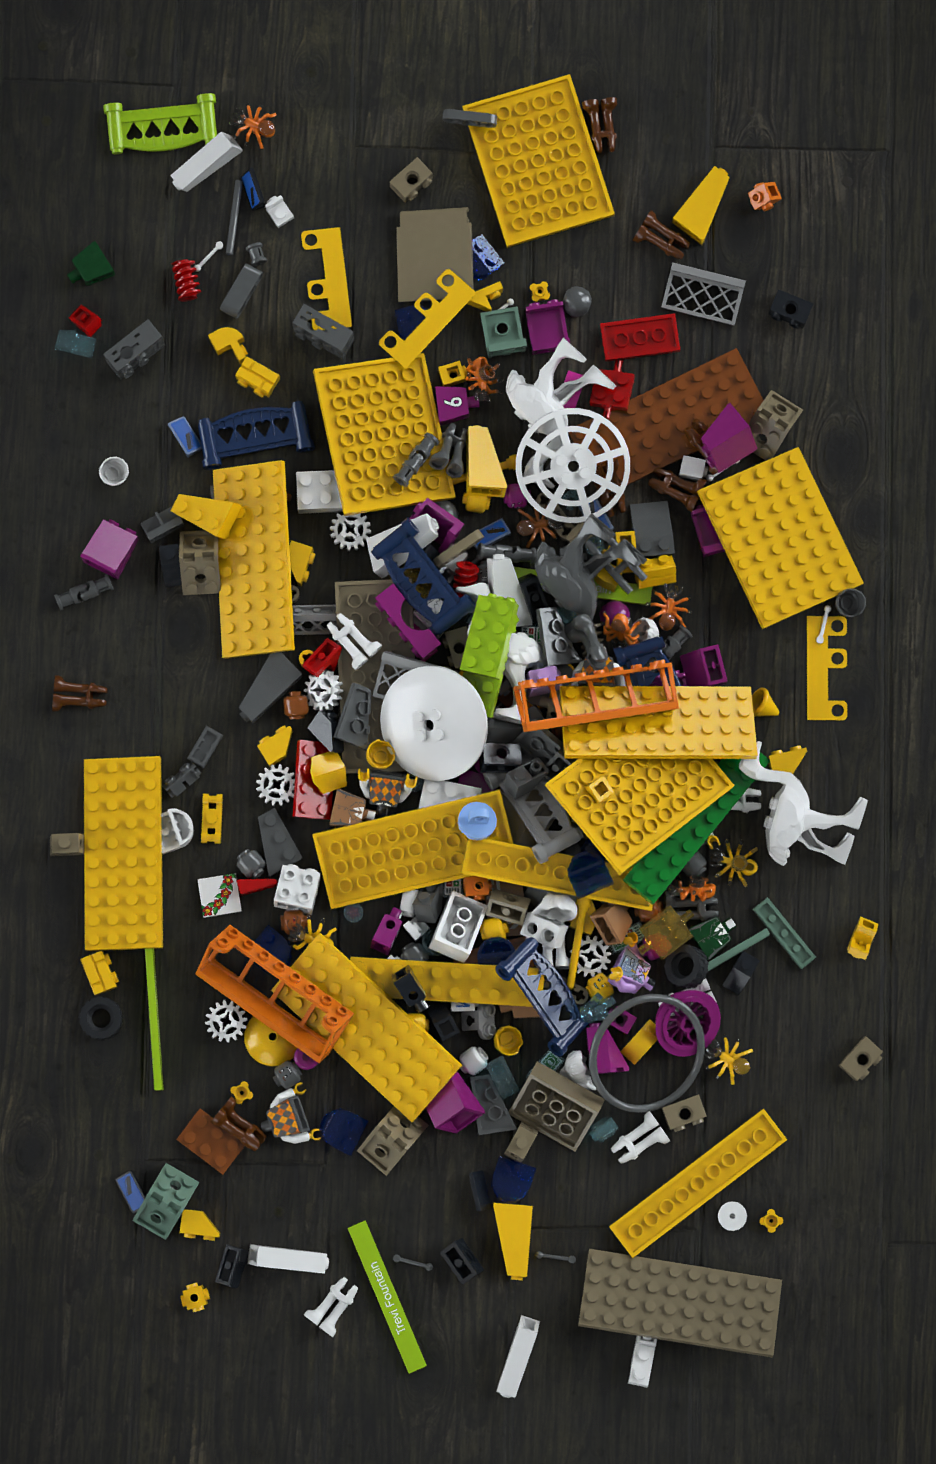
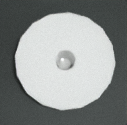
M727 1202L718 1211L719 1223L727 1230H739L746 1222V1210L738 1202Z

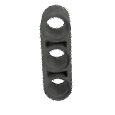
M246 263L222 302L220 310L238 319L258 286L263 272Z

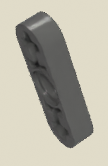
M445 109L443 110L442 120L452 124L494 128L497 126L498 117L489 113Z

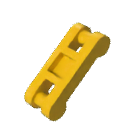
M203 793L201 843L209 841L221 844L223 794L209 796V794ZM209 803H216V809H209ZM208 829H215V834H208Z

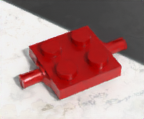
M615 360L613 370L599 369L616 385L615 389L612 390L598 384H594L592 389L590 406L604 409L603 417L607 420H610L611 411L628 410L635 375L621 371L623 364L621 360L619 362Z

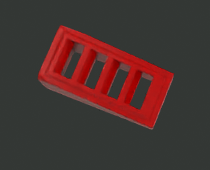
M277 879L236 880L242 896L278 886Z

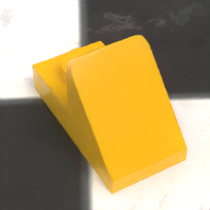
M499 281L476 291L477 293L467 304L486 312L492 311L488 299L494 300L501 296V293H503L501 282Z

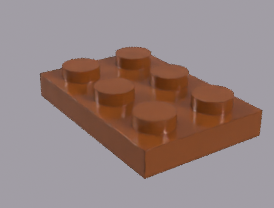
M200 1108L176 1140L224 1175L245 1145L241 1144L236 1136L211 1123L213 1117Z

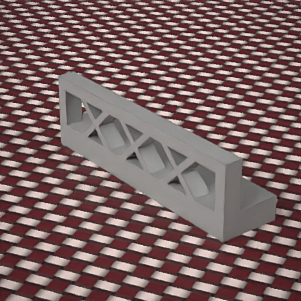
M292 605L293 624L295 625L294 635L331 634L328 628H324L321 625L324 621H330L337 627L336 605ZM306 621H310L314 624V626H312L311 628H305L302 626V624Z

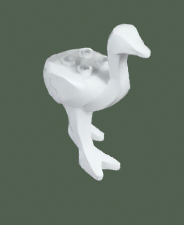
M562 338L551 359L540 369L539 377L534 385L527 384L522 375L512 370L507 378L506 392L513 408L516 409L514 413L521 420H527L529 422L528 427L530 428L546 414L564 409L563 406L587 384H598L612 390L615 389L616 385L595 365H592L581 378L575 381L564 382L559 388L554 390V372L562 359L571 358L583 363L587 360L565 338ZM562 415L565 426L567 427L568 417L567 415ZM555 418L541 425L535 433L549 435L554 430H557ZM558 435L553 438L545 447L555 452L559 447L563 446L561 436ZM535 454L525 466L523 477L534 474L533 461ZM543 454L540 456L539 472L544 471V463L549 459V457ZM548 478L542 480L546 487L550 489L555 487Z
M486 583L456 587V592L464 595L468 594L475 604L477 603L478 595L488 596L491 593L489 585ZM471 622L467 631V635L469 634ZM512 633L503 676L507 677L513 688L518 686V682L526 680L525 670H536L545 667L541 645L533 638L528 637L526 633ZM514 691L513 705L509 708L496 709L493 718L522 724Z
M757 741V759H741L739 769L754 780L783 784L782 788L776 793L775 798L772 797L770 800V816H766L763 827H766L765 833L769 855L775 862L784 866L787 863V858L790 857L789 847L798 840L808 849L821 852L845 865L853 844L854 835L847 832L837 846L830 847L819 841L811 828L824 830L835 825H845L858 830L868 800L859 797L852 809L845 815H827L811 810L809 797L799 779L790 772L769 770L761 766L759 753L762 742Z

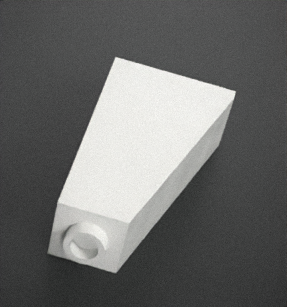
M220 132L170 175L174 180L172 183L179 191L188 192L240 154L243 149L231 135Z
M427 513L411 520L419 530V533L414 538L422 549L439 537L437 529H439L438 523L435 518L430 517ZM402 524L366 539L373 572L381 578L386 577L389 573L384 560L381 558L377 560L371 551L373 547ZM409 552L393 555V560L397 562L398 567L407 561Z
M494 554L493 558H487V577L490 592L504 598L511 597L515 599L519 605L517 611L519 622H517L516 627L532 625V619L511 559L504 557V554Z
M250 1244L247 1264L325 1274V1269H328L329 1258H327V1254L320 1252Z
M521 1315L496 1392H499L500 1395L507 1398L516 1397L538 1333L540 1321Z

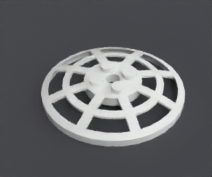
M581 408L560 409L541 417L523 436L516 455L517 481L527 501L544 516L565 523L585 522L591 514L588 503L600 497L606 489L615 492L616 495L605 507L592 514L599 517L610 510L624 493L630 474L629 451L619 430L602 415ZM580 414L594 418L589 429L580 426L566 427L562 415ZM555 418L557 430L547 435L540 444L530 439L532 434L541 425ZM600 423L606 425L614 433L621 445L620 448L610 451L605 440L596 433ZM567 432H580L586 434L581 444L570 443ZM558 435L561 436L563 446L559 447L555 452L545 447L553 438ZM593 438L602 446L605 453L594 456L588 449ZM527 445L536 450L533 461L534 474L523 477L522 457ZM541 454L551 458L550 470L539 472ZM624 455L625 471L621 486L610 482L613 475V458ZM607 460L606 478L595 474L597 463ZM569 462H578V470L570 471L568 469ZM551 477L555 479L559 486L554 494L545 487L542 480ZM591 481L601 485L593 495L586 497L584 490L586 485ZM537 482L541 491L551 499L546 509L541 507L532 498L525 484ZM566 488L576 489L579 500L570 501L561 499ZM557 504L581 506L584 516L563 517L552 512Z

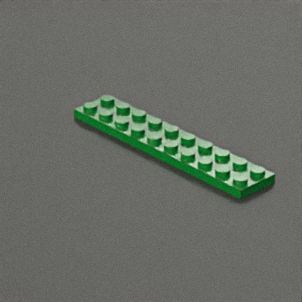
M761 752L759 753L760 764L765 768L770 760ZM722 759L718 763V766L735 786L640 859L623 879L625 883L652 905L755 781L739 769L741 759Z

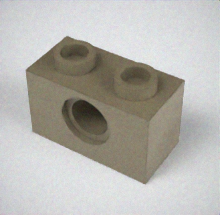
M417 157L390 181V187L406 203L408 200L412 201L419 194L418 191L422 187L425 189L432 183L433 173ZM410 178H415L418 182L411 185L407 181Z
M467 626L445 632V638H442L444 648L449 649L450 656H447L450 668L454 667L456 671L460 670L464 652L457 654L454 652V647L462 645L465 649L468 638Z
M494 888L489 898L485 915L523 926L531 899Z
M864 1036L838 1066L855 1081H858L859 1078L863 1080L869 1074L867 1069L872 1064L876 1066L882 1059L880 1055L883 1051L868 1037ZM860 1054L865 1055L867 1058L865 1065H860L857 1062V1057Z
M699 1095L661 1108L669 1130L674 1129V1132L685 1129V1124L691 1122L693 1126L704 1122L703 1118L707 1117ZM683 1108L690 1112V1117L687 1120L681 1119L679 1115Z

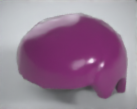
M620 601L606 602L599 612L600 621L604 625V613L609 617L610 626L616 614H624L628 621L630 619L628 607Z

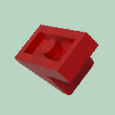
M80 305L69 317L88 337H91L102 326L100 317L83 305Z
M327 638L302 664L303 668L317 678L326 668L334 672L342 647Z

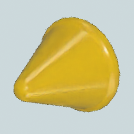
M759 688L752 694L754 717L779 715V710L766 688Z

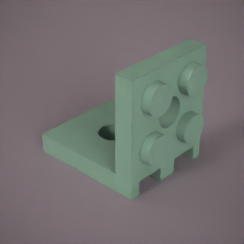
M518 306L480 313L488 358L526 351L527 343L526 338H523ZM505 324L508 330L506 333L501 334L497 331V326Z
M165 1163L132 1221L166 1240L199 1182ZM170 1185L176 1186L178 1190L173 1189Z

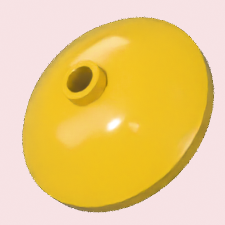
M254 1016L250 1019L245 1029L244 1041L246 1049L253 1059L266 1066H279L285 1061H291L294 1058L297 1047ZM271 1033L276 1034L275 1040L269 1039Z

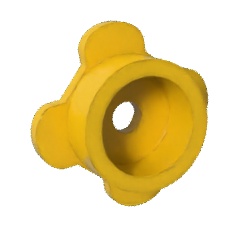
M543 281L541 284L533 283L530 285L533 301L537 302L538 300H548L550 298L547 282Z
M245 1081L241 1082V1085L233 1086L230 1090L234 1094L237 1104H242L244 1100L252 1099L253 1093L248 1088L249 1084Z
M769 1209L767 1214L760 1218V1224L765 1225L770 1233L775 1232L778 1225L783 1223V1218L778 1217L773 1209Z

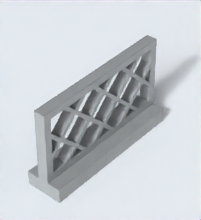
M672 262L661 308L734 326L746 281ZM673 276L681 277L685 284L675 290L671 283ZM693 281L699 282L703 288L693 294L688 286ZM686 286L692 296L682 301L677 291ZM711 286H717L721 294L711 298L706 289ZM730 290L738 291L737 300L730 303L725 293ZM705 291L710 300L700 306L695 296ZM675 293L680 303L675 306L666 305L667 298ZM723 295L728 305L718 310L714 300ZM691 298L698 305V308L693 311L687 310L684 302ZM711 302L717 312L712 315H706L702 307ZM730 307L733 312L732 321L724 319L720 312Z
M384 651L373 696L384 699L385 695L378 693L380 685L387 682L390 688L391 683L389 680L397 675L400 677L401 673L406 670L410 671L422 666L438 665ZM386 664L393 666L396 674L387 678L384 672Z

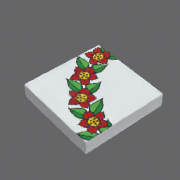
M236 873L197 879L203 918L242 912Z

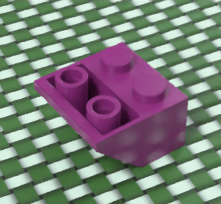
M718 644L679 656L683 672L686 675L687 686L717 687L728 682Z

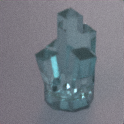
M599 993L595 994L589 1002L580 1007V1015L583 1020L590 1024L595 1021L604 1020L609 1015L606 1009L616 1003L613 996L600 1001L603 997Z

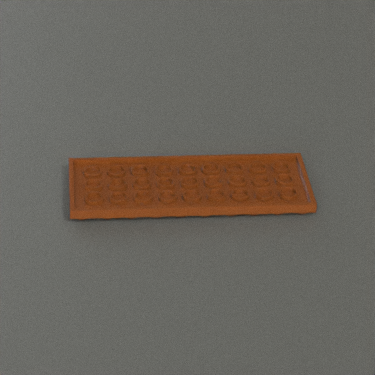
M737 348L631 399L627 411H611L609 421L619 430L629 451L630 474L627 486L653 474L655 468L663 469L683 459L684 455L689 456L698 452V449L690 444L684 433V429L690 427L700 436L692 426L694 419H699L710 427L727 404L731 403L746 423L749 424L764 400ZM594 418L589 419L577 426L589 429ZM600 423L596 433L605 440L610 451L620 448L621 445L614 433L606 425ZM568 432L573 443L581 444L586 434L580 432ZM593 438L588 449L594 456L605 453L602 446ZM624 455L613 458L618 459L619 467L616 471L619 486H621L625 471ZM606 461L597 463V465H599L602 469L603 477L606 478V474L602 468V463Z

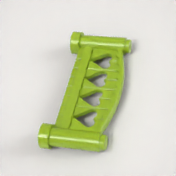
M212 93L200 94L197 96V104L123 111L121 103L103 105L104 114L107 115L110 151H112V154L117 155L122 154L125 148L155 152L179 149L200 141H205L206 145L217 136L214 109L216 95ZM189 117L199 128L197 133H183V128ZM170 119L179 128L180 133L178 135L171 134L166 136L164 134ZM153 121L161 131V135L159 137L152 136L147 138L145 136L146 131ZM133 123L143 134L142 138L136 139L134 137L132 140L127 139V134Z

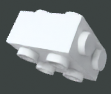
M293 864L283 865L274 897V907L287 910H302L305 914L312 915L320 883V873L311 868L306 870L300 869Z

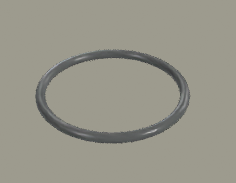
M647 994L634 997L622 1003L603 1020L591 1044L589 1068L597 1091L608 1103L628 1112L643 1113L654 1111L673 1103L692 1085L702 1066L705 1052L702 1026L690 1007L671 996ZM646 1002L671 1004L686 1014L695 1029L697 1053L690 1074L675 1092L660 1101L644 1105H634L618 1100L605 1089L597 1069L598 1048L605 1031L620 1014L633 1006Z

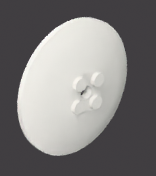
M422 666L412 669L401 675L390 686L383 700L380 715L383 739L389 742L394 749V760L412 775L430 781L449 780L468 771L481 756L488 734L486 710L476 689L459 673L441 666ZM427 720L433 722L434 727L432 730L427 728ZM387 746L388 751L392 755V749Z

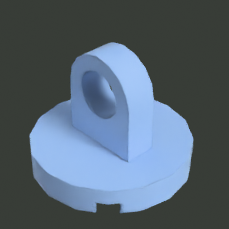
M469 803L459 813V830L471 840L479 841L486 839L496 828V814L485 803Z

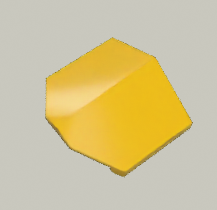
M329 751L311 757L310 773L312 780L322 794L347 786L346 767L338 753Z

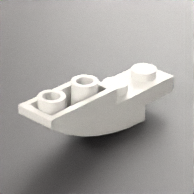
M642 1336L636 1337L628 1384L648 1387L657 1339Z

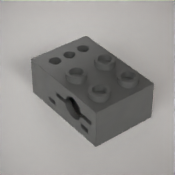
M303 304L293 321L295 336L304 341L307 339L312 342L315 348L319 350L323 348L341 359H344L354 342V332L306 304ZM315 319L316 325L325 330H320L319 328L314 330L308 320Z
M147 319L103 355L107 364L122 380L124 377L125 379L129 378L134 373L133 370L138 366L142 367L147 364L148 358L163 348L165 343L162 335L150 320Z

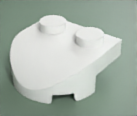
M168 809L167 812L162 813L163 854L183 848L191 841L194 829L192 820L187 813L178 809Z

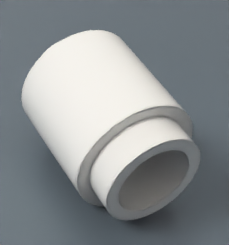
M419 890L402 893L400 910L403 911L402 916L414 918L415 912L412 904Z

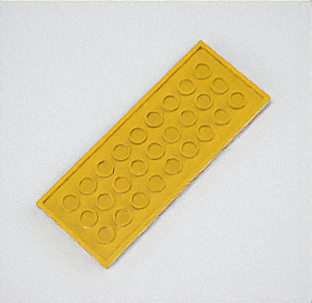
M279 460L213 470L214 499L243 505L226 539L218 537L222 658L295 650L285 461Z
M560 686V707L563 716L594 712L588 686ZM594 686L601 711L631 706L627 686ZM633 686L638 705L666 701L663 686ZM675 686L679 709L563 726L564 759H757L751 687Z
M160 756L84 759L86 951L163 948L162 781Z
M501 790L490 791L312 834L331 909L472 876L461 873L468 838L459 830V813L464 806L472 802L487 804L493 809L497 818L496 828L488 839L513 843Z
M321 933L315 937L290 967L354 1013L333 1049L411 1122L417 1119L462 1067V1064ZM279 980L278 983L272 988L271 991H272L273 993H274V991L276 990V988L278 987L279 983L281 982L280 980ZM286 984L278 995V998L301 1019H303L312 1004ZM316 1007L306 1024L328 1040L331 1033L321 1024L326 1013Z

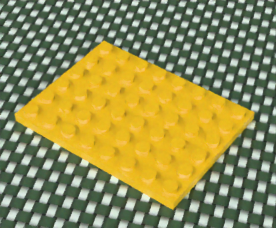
M570 74L462 106L463 111L489 113L498 117L497 126L494 128L470 125L468 127L507 248L615 215Z
M424 353L419 354L407 368H404L394 358H386L313 370L344 516L417 505L419 502L423 503L426 498L433 502L455 499L452 478L446 473L447 466L442 470H435L429 465L431 456L440 452L443 438ZM428 432L438 439L439 444L431 450L430 456L419 468L417 474L411 477L407 487L398 484L393 476L402 469L404 461L409 460L410 453L416 445L422 442L425 433Z
M799 447L697 491L762 629L834 598L845 589H854L864 584Z
M577 759L545 784L552 795L619 875L735 786L713 759ZM604 775L614 792L596 803L584 787ZM600 783L594 786L599 796L607 792L606 790L604 791L603 785Z

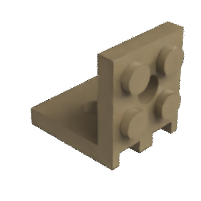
M771 390L748 424L757 446V450L753 453L765 461L773 458L803 409ZM759 434L765 435L767 441L761 440Z
M206 530L180 532L179 563L183 595L219 593L221 584L218 561V537ZM203 574L205 578L198 579L196 575Z
M394 1106L366 1138L357 1152L387 1176L429 1125L419 1116L414 1122H411ZM400 1122L405 1124L407 1128L403 1127Z

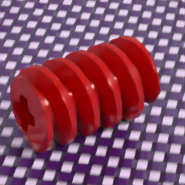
M185 259L172 263L174 266L172 271L176 273L174 274V279L177 280L175 286L178 287L179 301L194 300L197 298V294L201 293L200 289H195L200 283L193 281L198 278V275H192L193 272L197 271V268H191V265L195 264L194 260Z
M468 561L456 562L458 568L455 569L457 575L454 576V580L456 582L452 585L455 588L454 591L456 592V587L477 584L478 566ZM456 592L460 598L464 595Z

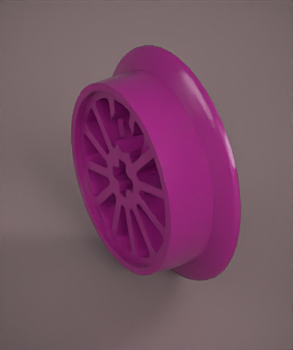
M698 990L680 991L670 995L690 1007L697 1017L704 1014L703 1019H699L704 1033L705 1048H707L716 1037L720 1027L721 1016L716 1001L707 993ZM662 1002L656 1014L655 1028L660 1045L665 1051L675 1056L695 1055L697 1053L696 1033L690 1035L691 1030L694 1029L690 1019L680 1009L676 1012L675 1009L677 1007Z

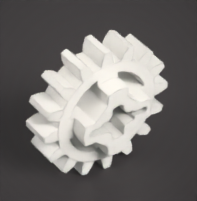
M337 513L338 520L332 519V523L335 526H330V530L334 531L331 534V538H336L334 544L341 543L340 549L347 546L348 551L351 550V547L358 550L359 544L364 547L363 541L369 538L366 534H371V530L367 529V527L371 526L370 522L365 523L367 516L365 515L361 518V513L344 516V514L341 516ZM348 518H354V519H356V520H354V521H348L347 519H348ZM339 524H341V526L343 527V530L340 532V534H338ZM361 526H363L362 536L358 533ZM347 527H354L355 535L351 532L347 533ZM353 539L354 542H347L345 540Z
M327 670L318 678L314 675H309L310 682H305L308 688L304 689V692H308L307 697L310 699L308 705L314 706V710L325 711L333 710V706H338L337 699L342 700L339 694L344 692L339 687L343 683L337 681L339 676L334 675L333 671Z
M279 764L278 769H275L274 765H271V770L265 767L266 773H259L262 779L256 780V783L260 785L256 790L262 791L259 797H266V804L272 801V806H275L276 802H279L280 806H282V801L284 800L289 803L288 797L294 798L292 793L294 791L293 784H295V779H292L295 775L294 772L289 774L288 767L282 770L281 764ZM273 773H281L284 775L282 777L274 776ZM268 778L269 785L264 789V782ZM274 781H276L277 783L282 782L280 784V789L272 788L274 786ZM290 782L289 790L286 793L285 785ZM273 793L279 794L280 798H274L269 795Z
M589 935L586 936V941L582 939L581 947L586 944H590V946L585 951L580 950L579 958H582L585 964L583 968L578 962L577 974L583 971L584 977L588 973L591 974V977H594L595 972L599 974L601 969H608L605 963L611 962L607 959L611 953L606 952L609 946L602 945L603 939L598 942L597 936H594L593 940H590ZM597 946L602 950L603 956L599 955L596 951ZM593 952V956H595L598 959H592L591 962L587 961L588 958L585 957V954ZM594 963H601L596 969H591Z
M223 1000V1005L221 1006L217 1002L216 1009L209 1008L212 1014H206V1017L210 1018V1021L205 1022L206 1025H210L207 1031L214 1032L213 1038L219 1036L220 1042H222L223 1038H226L227 1043H229L231 1037L236 1041L237 1034L243 1035L240 1030L247 1028L243 1025V1022L248 1021V1019L242 1017L246 1012L239 1011V1005L234 1007L233 1001L227 1005L226 1000ZM227 1008L225 1013L220 1016L216 1015L221 1009ZM233 1011L238 1014L239 1021L233 1018ZM229 1014L231 1024H227L224 1028V1023L221 1020L222 1018L226 1019ZM213 1021L218 1022L220 1026L219 1032L215 1029ZM237 1028L233 1033L226 1034L229 1029Z

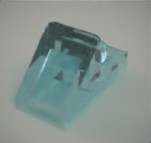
M59 330L55 349L92 358L96 338L77 334L76 330Z

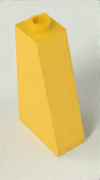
M716 166L712 168L672 220L674 225L700 245L705 241L729 181L728 173L723 168L719 167L718 169Z
M479 425L469 426L466 437V495L504 497L507 484L488 427H481Z
M493 1203L507 1275L511 1276V1280H523V1277H527L533 1206Z

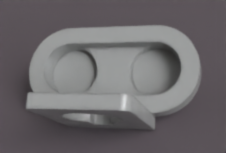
M479 1004L477 1011H462V1031L478 1030L481 1039H491L496 1033L494 1022L495 1006L493 1004ZM469 1015L475 1018V1023H472L471 1026H468L466 1022Z

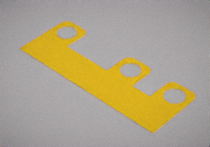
M340 227L303 231L301 238L304 249L322 248L325 279L308 282L309 298L312 300L328 298L329 310L318 312L346 328L352 327ZM309 234H314L317 237V243L313 246L305 242V238ZM314 284L322 285L323 293L321 295H314L311 292V287ZM311 319L312 328L314 330H317L318 328L320 330H325L320 326L316 325L315 319Z
M446 269L436 280L437 284L448 293L440 303L429 293H423L415 302V308L426 317L405 340H402L393 331H388L379 340V345L404 368H407L477 293L450 269ZM445 275L453 276L454 283L451 286L443 285L442 278ZM424 298L432 301V306L428 310H423L420 307V302ZM388 336L396 338L397 343L393 348L385 346L384 341Z
M807 616V720H845L847 718V703L845 701H828V668H845L847 666V651L845 649L828 648V636L846 635L847 619L843 616H828L823 634L824 641L818 644L816 638L820 634L824 616ZM840 620L844 625L843 630L840 632L833 631L831 628L832 622ZM836 652L841 653L844 657L843 662L838 665L834 664L831 660L832 655ZM836 704L844 708V713L839 717L832 714V707Z

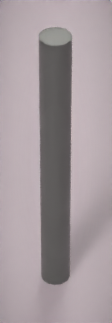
M240 180L235 181L226 247L227 255H233L243 184V181Z

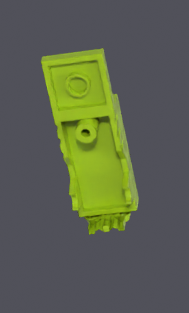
M489 593L488 596L478 595L460 670L463 671V677L476 689L483 701L487 718L491 719L494 715L503 672L506 667L505 663H507L511 634L516 633V625L519 622L517 616L519 605L515 599L511 597L504 598Z

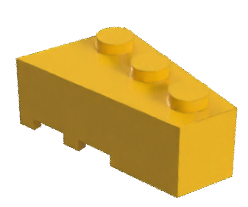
M179 494L171 512L216 537L226 539L243 505L229 501Z

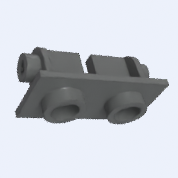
M193 762L185 763L180 767L179 772L175 776L171 775L165 780V784L162 787L168 791L172 798L174 796L177 797L186 789L183 784L184 781L190 786L200 778L201 772L198 768H195L196 765Z

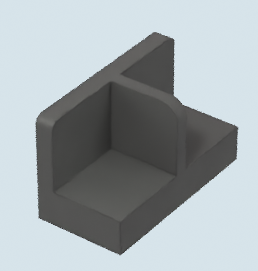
M172 507L160 513L155 512V516L141 523L151 544L185 526L181 517L171 512Z

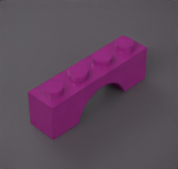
M394 584L375 597L377 601L375 603L376 607L381 613L383 611L389 616L387 618L388 622L393 628L395 626L401 631L399 636L405 643L407 641L410 642L413 646L411 651L417 658L421 656L424 659L441 645L430 629L414 630L405 624L401 616V608L405 598Z

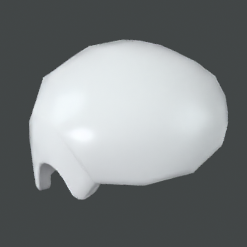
M119 457L105 459L99 468L100 478L105 484L110 486L122 484L129 474L127 463Z

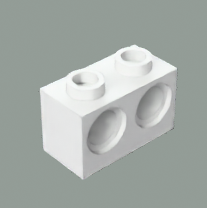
M527 912L520 934L526 936V939L533 937L542 944L543 948L553 950L554 948H561L568 926L556 920L541 917L540 915H532L531 912ZM534 924L537 925V932H536V933L534 932V929H533ZM551 931L554 934L553 940L550 938Z

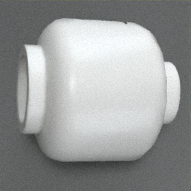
M470 1047L460 1055L459 1059L462 1064L460 1069L465 1074H478L487 1067V1054L481 1047Z

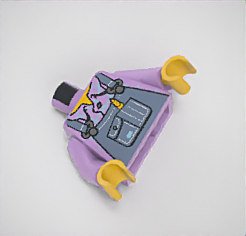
M635 932L628 933V937H625L623 940L624 944L628 946L618 955L614 967L611 968L608 982L616 986L619 992L636 994L642 986L651 991L656 983L654 979L647 976L651 966L644 960L636 944L638 941L637 934Z

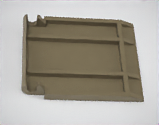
M468 207L400 212V227H396L398 302L417 301L423 293H429L436 300H443L448 293L437 284L436 280L446 269L452 270L467 285L474 289L472 223L469 222L467 217ZM445 275L442 278L443 285L451 286L454 283L453 276ZM424 298V299H422L421 301H431V300L428 299V298Z

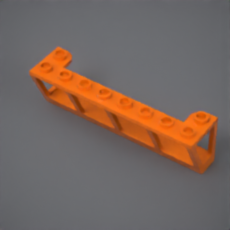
M665 660L650 662L648 667H642V664L631 665V669L624 670L623 667L612 668V672L605 673V669L593 671L594 675L587 676L586 672L576 673L574 678H567V675L556 676L554 681H549L548 678L537 679V683H534L533 679L518 682V686L513 687L524 732L679 709L672 662L666 663ZM665 668H668L671 692L665 674ZM658 670L666 701L638 705L630 674ZM623 675L631 706L601 711L592 680ZM586 681L594 712L563 716L555 685ZM548 686L556 718L530 722L525 689Z
M231 925L209 943L195 973L318 1063L329 1055L354 1015L352 1011ZM233 948H236L250 958L240 976H237L216 961L217 954L228 953ZM254 962L281 981L271 998L266 997L244 980ZM285 984L312 1003L301 1021L275 1003ZM316 1007L326 1013L321 1024L331 1033L328 1040L306 1025Z

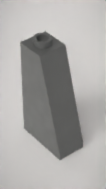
M282 652L269 655L240 704L239 709L241 713L239 715L246 722L250 720L254 723L303 677L302 673Z

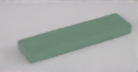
M768 897L752 909L800 969H803L816 958Z
M768 929L762 930L709 961L708 971L768 937L770 934Z

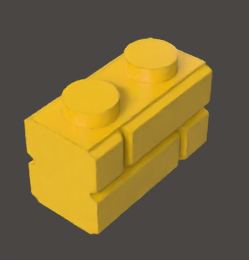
M249 357L244 359L235 375L239 385L255 389L253 392L260 397H264V395L270 397L280 380L279 374Z
M661 555L658 558L652 559L646 558L645 564H641L639 567L648 577L641 581L635 575L639 589L675 583L676 565L672 555Z
M99 951L80 959L95 996L117 988L116 983L119 982L115 971L111 972L109 965L112 962L108 953L104 954V951Z

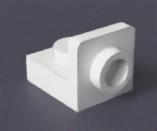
M281 195L278 197L273 196L267 201L265 205L266 211L278 228L294 219L293 214L283 201Z
M416 916L403 925L415 942L430 930L426 923L417 922Z

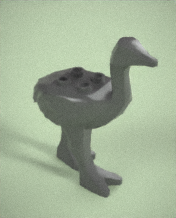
M590 514L577 537L567 545L564 556L556 555L553 547H549L547 543L541 542L536 554L535 570L543 590L548 594H552L558 606L577 612L579 615L587 614L593 620L598 597L597 587L593 579L598 573L617 558L624 559L637 567L645 564L647 559L629 541L623 539L611 552L594 555L589 561L582 562V547L589 535L597 536L604 541H608L609 538L612 539L615 536V533L594 514ZM572 621L565 625L564 631L567 638L568 633L574 629ZM572 647L575 656H578L581 662L582 658L579 656L575 648Z

